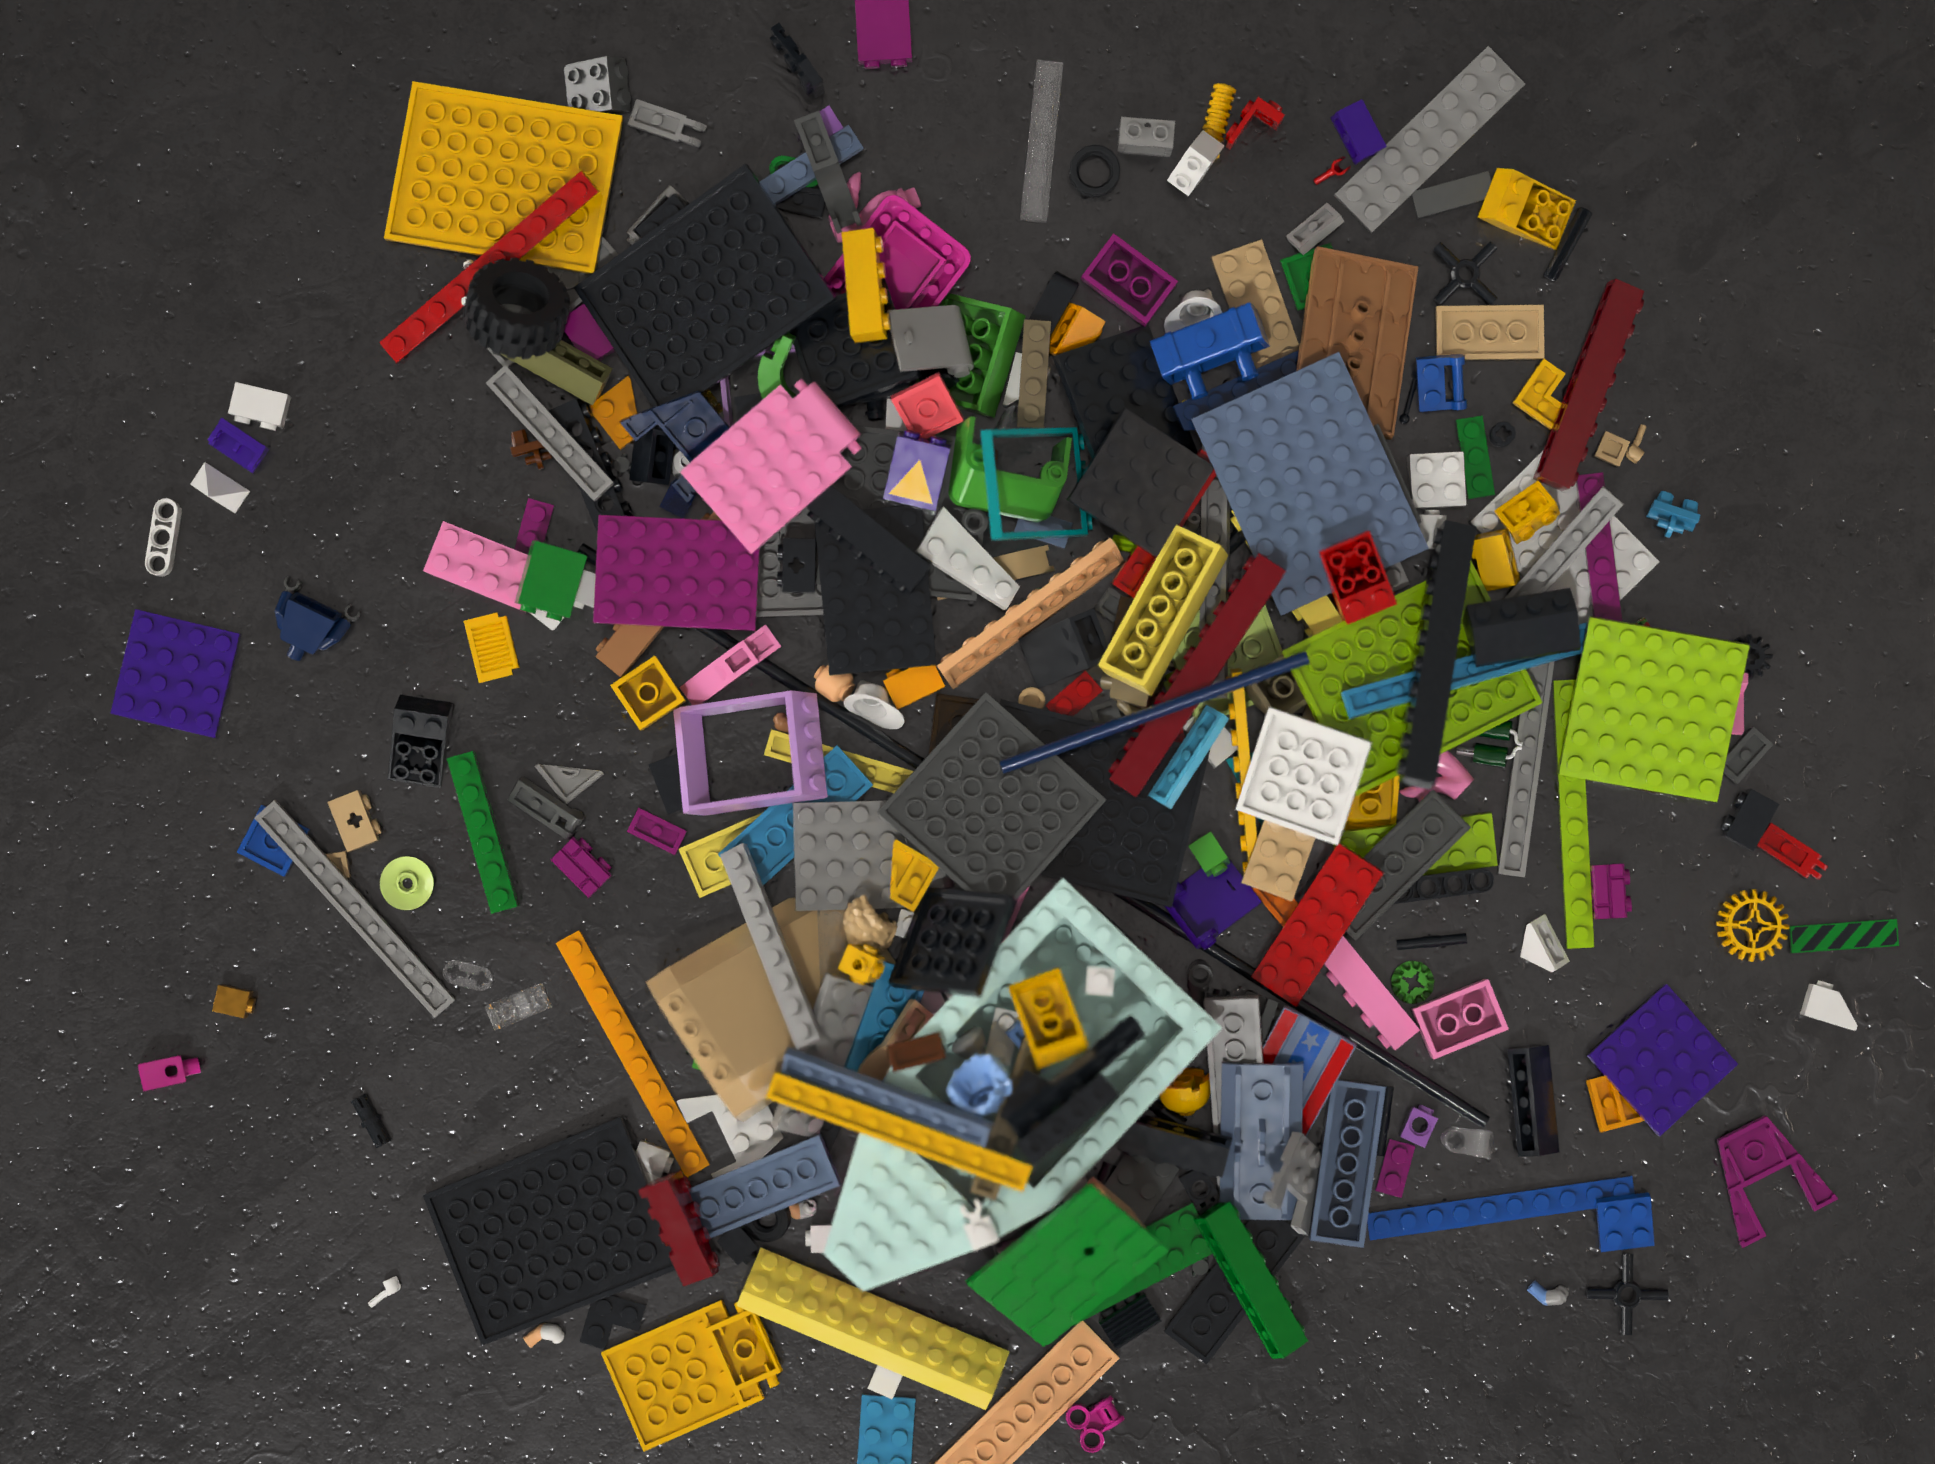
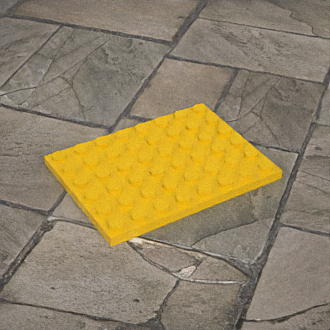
M412 81L384 239L481 256L580 171H583L600 192L519 261L526 262L527 259L534 261V264L539 266L543 265L545 267L593 274L596 271L623 116Z

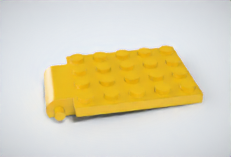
M723 1299L601 1352L643 1452L765 1399L758 1383L764 1379L767 1380L770 1388L780 1384L776 1374L782 1372L783 1369L759 1315L736 1306L738 1303L736 1302L734 1306L737 1313L730 1316Z

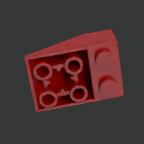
M1370 531L1319 551L1333 598L1341 618L1347 625L1397 605Z

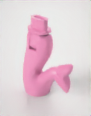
M860 172L853 174L847 181V186L856 209L859 203L858 194L861 186ZM913 187L905 191L900 188L897 191L889 190L876 195L858 213L862 225L857 226L854 223L841 228L842 232L861 230L880 203L891 195L902 197L915 208L921 207V202L915 188ZM828 215V220L837 243H841L842 233L837 234L830 215Z
M1446 751L1440 755L1438 773L1442 777H1437L1436 784L1430 790L1408 786L1399 792L1408 798H1418L1420 802L1433 789L1436 793H1442L1456 800L1474 781V778L1452 753Z

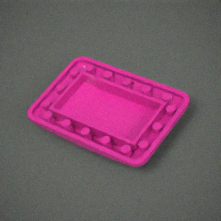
M898 195L886 197L862 227V229L874 228L877 236L882 237L883 252L879 253L880 262H884L885 280L896 310L939 306L971 262L970 252L964 245ZM843 254L824 277L835 296L847 292Z

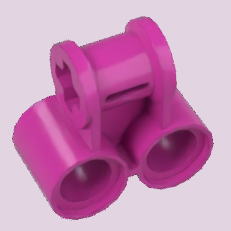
M1112 1396L1102 1399L1089 1410L1082 1403H1074L1066 1411L1068 1425L1073 1429H1083L1080 1433V1443L1082 1448L1089 1453H1095L1103 1447L1104 1431L1112 1429L1125 1420L1124 1416L1119 1415L1113 1405ZM1076 1409L1085 1412V1419L1080 1423H1075L1070 1419L1071 1412ZM1104 1409H1107V1411H1108V1413L1110 1414L1111 1418L1108 1417V1415H1107V1413L1105 1412ZM1090 1432H1094L1100 1437L1099 1442L1094 1446H1089L1084 1442L1085 1436Z

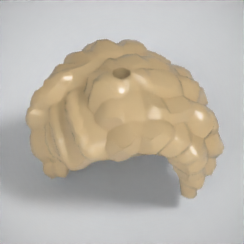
M861 895L859 898H855L852 903H848L843 919V929L846 932L848 943L861 946L868 944L879 951L888 949L894 940L897 922L893 920L891 923L886 912L880 915L876 914L872 905L869 904L866 895Z

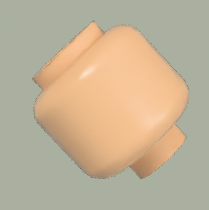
M828 665L820 666L814 675L816 691L831 702L844 701L855 688L852 674L830 676Z

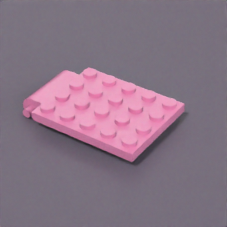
M800 379L794 385L800 393L794 398L779 385L680 471L751 554L851 469V465L840 453L848 448L855 455L862 449L856 441L861 436L859 431L815 381L808 386L803 379Z

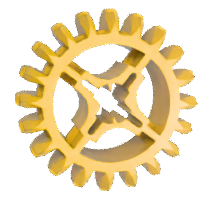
M1756 889L1751 890L1750 897H1748L1746 890L1740 891L1741 900L1733 894L1731 895L1733 905L1729 902L1723 903V906L1728 909L1727 913L1724 911L1718 912V915L1725 917L1724 922H1716V926H1724V931H1719L1717 936L1727 937L1721 943L1723 947L1732 944L1728 951L1729 954L1733 955L1739 950L1738 959L1743 960L1746 953H1748V961L1754 962L1755 953H1757L1759 960L1763 961L1765 960L1764 951L1769 956H1774L1775 953L1772 946L1777 949L1783 947L1777 941L1778 938L1787 940L1788 936L1781 934V929L1787 930L1790 928V925L1782 924L1781 920L1787 919L1788 914L1779 915L1778 912L1783 910L1784 905L1779 904L1774 907L1773 905L1777 900L1775 896L1766 901L1768 892L1762 891L1758 898ZM1749 904L1746 917L1742 920L1734 921L1733 917L1738 909ZM1758 904L1769 911L1773 922H1766L1761 919ZM1751 918H1754L1755 923L1765 925V927H1758L1752 933L1751 928L1740 926V924H1747V922H1751ZM1732 929L1744 931L1748 947L1742 945L1735 938ZM1765 930H1773L1770 938L1763 945L1756 947L1760 933Z

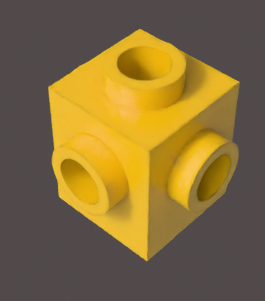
M848 944L838 969L849 974L851 981L864 985L865 983L875 982L881 977L885 967L883 962L886 957L879 955V950L871 945Z

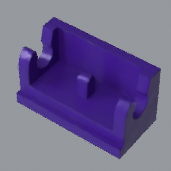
M1362 99L1337 111L1331 117L1355 165L1376 155L1387 147Z
M222 417L208 438L209 445L253 474L270 450Z

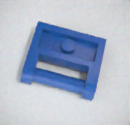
M1451 354L1416 357L1419 412L1449 409L1463 410L1467 408V399H1464L1463 386L1465 355ZM1445 365L1452 366L1453 399H1446Z

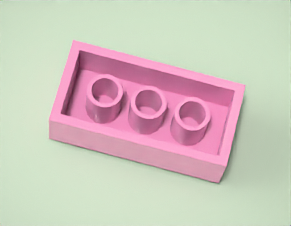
M443 521L423 571L520 610L521 605L514 602L528 555Z

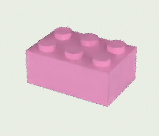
M1486 978L1411 1008L1431 1059L1439 1058L1509 1029L1490 981Z

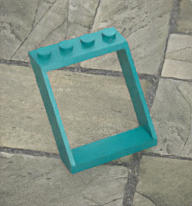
M1077 427L981 431L992 541L1088 536V530H1093L1091 515L1086 514L1080 508L1081 529L1002 533L992 438L1072 436L1076 481L1078 483L1086 470V460L1081 461L1080 450H1084V439L1082 434H1078Z

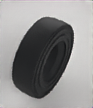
M789 1207L774 1212L776 1223L771 1227L762 1226L758 1220L743 1226L746 1232L758 1241L772 1242L778 1240L786 1233L790 1226L791 1213Z

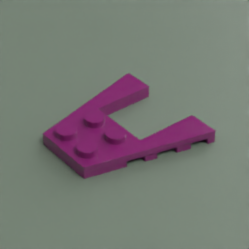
M1766 1115L1717 1139L1737 1236L1742 1248L1766 1236L1743 1188L1790 1165L1813 1211L1838 1200L1837 1196Z

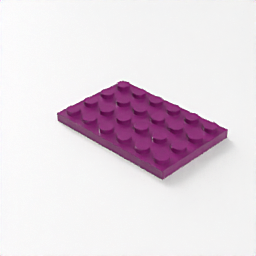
M599 515L593 623L756 631L760 547L751 554L726 524L719 520Z

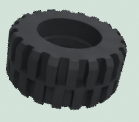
M505 258L495 261V264L490 262L477 270L473 275L463 309L464 323L467 330H470L469 333L475 341L479 340L480 346L485 349H491L492 353L496 355L504 354L510 359H515L516 357L530 359L533 355L539 357L544 355L545 352L554 349L556 344L561 341L570 311V296L564 283L559 282L560 279L554 272H548L547 267L535 265L534 261L527 259L526 262L519 261V258H511L509 261H506ZM502 304L519 305L530 310L532 313L514 312L505 308Z

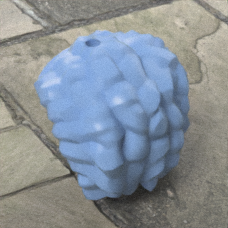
M991 1053L988 1055L983 1054L982 1056L975 1054L971 1057L970 1061L965 1060L959 1069L954 1070V1077L951 1078V1083H948L947 1087L949 1102L955 1108L981 1118L996 1113L1003 1102V1097H1008L1013 1091L1012 1080L1006 1071V1067L999 1058H996Z

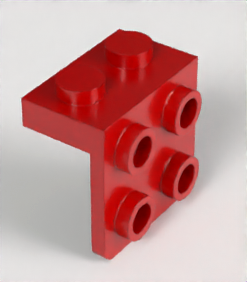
M1260 97L1255 102L1249 100L1241 112L1240 117L1242 121L1240 124L1234 122L1226 134L1225 139L1228 141L1226 148L1231 150L1253 116L1274 130H1277L1285 116L1281 112L1283 108L1272 100H1269L1267 103Z

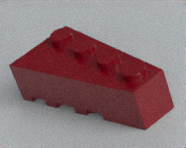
M680 1170L652 1180L640 1188L638 1191L641 1197H647L650 1202L648 1212L651 1219H656L660 1223L659 1236L662 1242L672 1249L669 1252V1257L683 1287L712 1277L719 1272V1258L711 1250L709 1232L701 1224L699 1218L701 1215L700 1208L697 1202L692 1200L689 1192L691 1191L690 1182L686 1176H683L682 1171Z

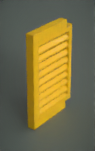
M497 612L465 620L464 625L479 683L513 675L512 670L519 668L507 616L499 617Z

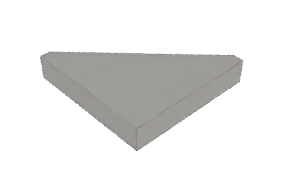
M543 764L534 766L565 805L604 775L603 771Z

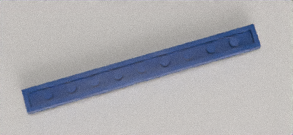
M1630 1175L1369 1212L1367 1220L1369 1240L1596 1209L1595 1199L1635 1194L1633 1178Z

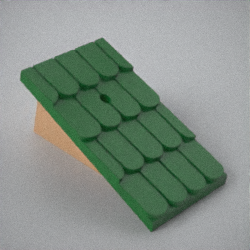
M1092 1177L1078 1193L970 1276L965 1282L977 1294L986 1299L997 1310L1014 1322L1015 1325L1044 1347L1051 1344L1074 1323L1077 1324L1134 1277L1140 1276L1166 1254L1169 1249L1145 1228L1134 1211L1096 1178Z

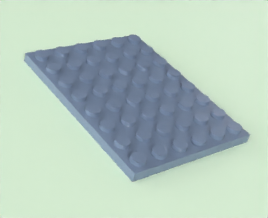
M1340 352L1191 419L1253 556L1257 557L1260 553L1287 571L1271 595L1280 616L1332 593L1319 551L1370 531L1384 569L1429 549Z

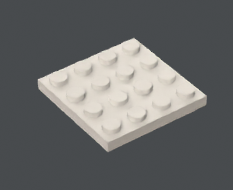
M1269 707L1235 810L1339 845L1373 742Z

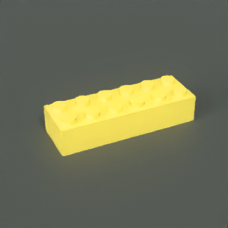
M1178 525L1175 526L1098 664L1107 675L1150 696L1153 695L1229 556L1223 547Z

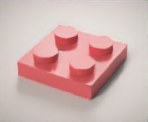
M939 372L891 395V401L906 428L920 433L921 438L928 439L964 421L961 411Z

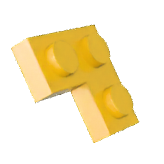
M1542 359L1512 404L1552 430L1561 402L1552 397L1551 394L1566 373L1546 359Z

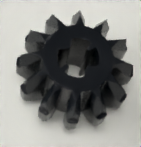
M1747 634L1745 641L1741 637L1736 638V642L1749 644V650L1752 651L1751 654H1755V660H1752L1750 664L1747 663L1749 660L1746 661L1744 673H1748V680L1753 679L1754 672L1758 677H1762L1764 674L1761 667L1764 669H1770L1771 667L1769 663L1765 662V659L1773 658V654H1765L1764 652L1770 648V645L1760 646L1763 639L1761 636H1758L1753 643L1752 634Z

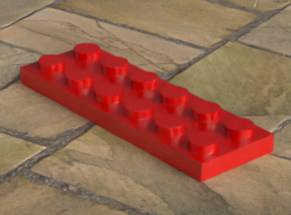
M1339 843L1251 977L1295 1007L1298 1006L1385 872L1342 843Z

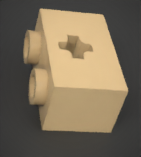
M357 790L328 802L347 852H352L380 841L378 835L382 831L377 819L372 820L369 809L372 808L367 794L362 795L361 790ZM353 813L356 816H362L363 820L359 822L360 827L351 825L350 820L354 819Z

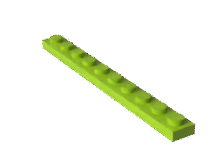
M1576 680L1552 681L1566 949L1594 947L1586 780L1558 774Z

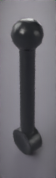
M1416 370L1411 373L1413 380L1404 413L1399 417L1402 424H1407L1410 421L1409 411L1417 385Z

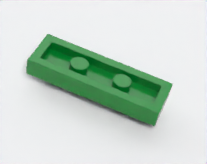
M1483 416L1457 419L1455 424L1460 452L1464 453L1467 499L1494 496L1495 490Z

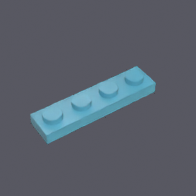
M1206 705L1148 796L1171 809L1229 718Z

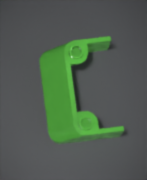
M970 416L959 424L956 429L948 493L950 500L957 506L989 512L982 445L972 443L975 417ZM1066 437L1053 446L1051 461L1042 466L1039 479L996 470L1000 515L1032 522H1043L1051 516L1067 479L1072 438Z

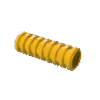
M1217 83L1213 85L1215 91L1211 93L1213 99L1209 101L1211 107L1207 109L1209 115L1205 117L1207 123L1203 125V129L1221 143L1224 141L1222 135L1226 133L1224 127L1228 125L1226 119L1230 118L1228 111L1232 110L1230 103L1234 102L1232 95L1236 94V89L1230 85Z

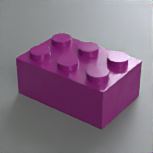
M1114 233L1081 276V281L1145 327L1178 283L1175 278Z

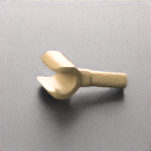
M1642 424L1639 427L1633 444L1625 453L1626 457L1635 464L1645 453L1638 447L1646 430V426Z

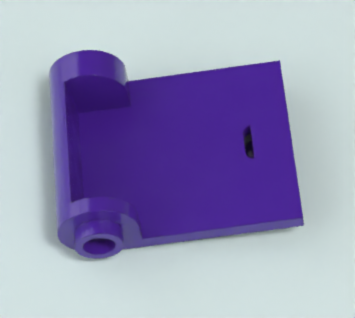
M1231 861L1227 865V870L1216 877L1213 874L1207 877L1201 868L1182 883L1178 882L1172 908L1164 906L1196 949L1202 947L1206 950L1217 941L1215 938L1262 903L1250 886L1241 883L1243 876Z

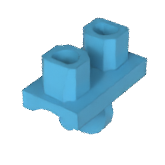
M1661 491L1649 508L1647 517L1657 520V526L1665 528L1664 537L1667 538L1671 537L1673 531L1680 534L1683 533L1684 529L1693 532L1696 523L1700 519V514H1697L1698 502L1684 499L1681 508L1672 505L1674 496L1671 493Z

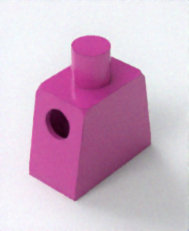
M181 1055L138 1064L143 1091L186 1082L185 1076L201 1073L198 1057L182 1060ZM176 1066L177 1074L167 1077L165 1068Z

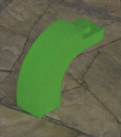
M790 333L783 335L782 338L774 342L771 351L775 355L767 352L762 355L758 369V384L763 399L779 385L792 398L797 396L787 386L783 372L785 361L796 336Z

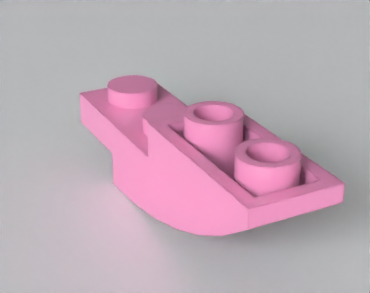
M764 625L679 688L691 705L703 704L782 646L767 625Z

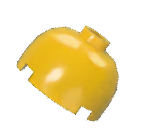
M1184 1068L1159 1095L1161 1102L1167 1109L1179 1113L1181 1116L1193 1115L1195 1111L1201 1109L1208 1102L1210 1097L1209 1073L1204 1075V1070L1200 1068Z

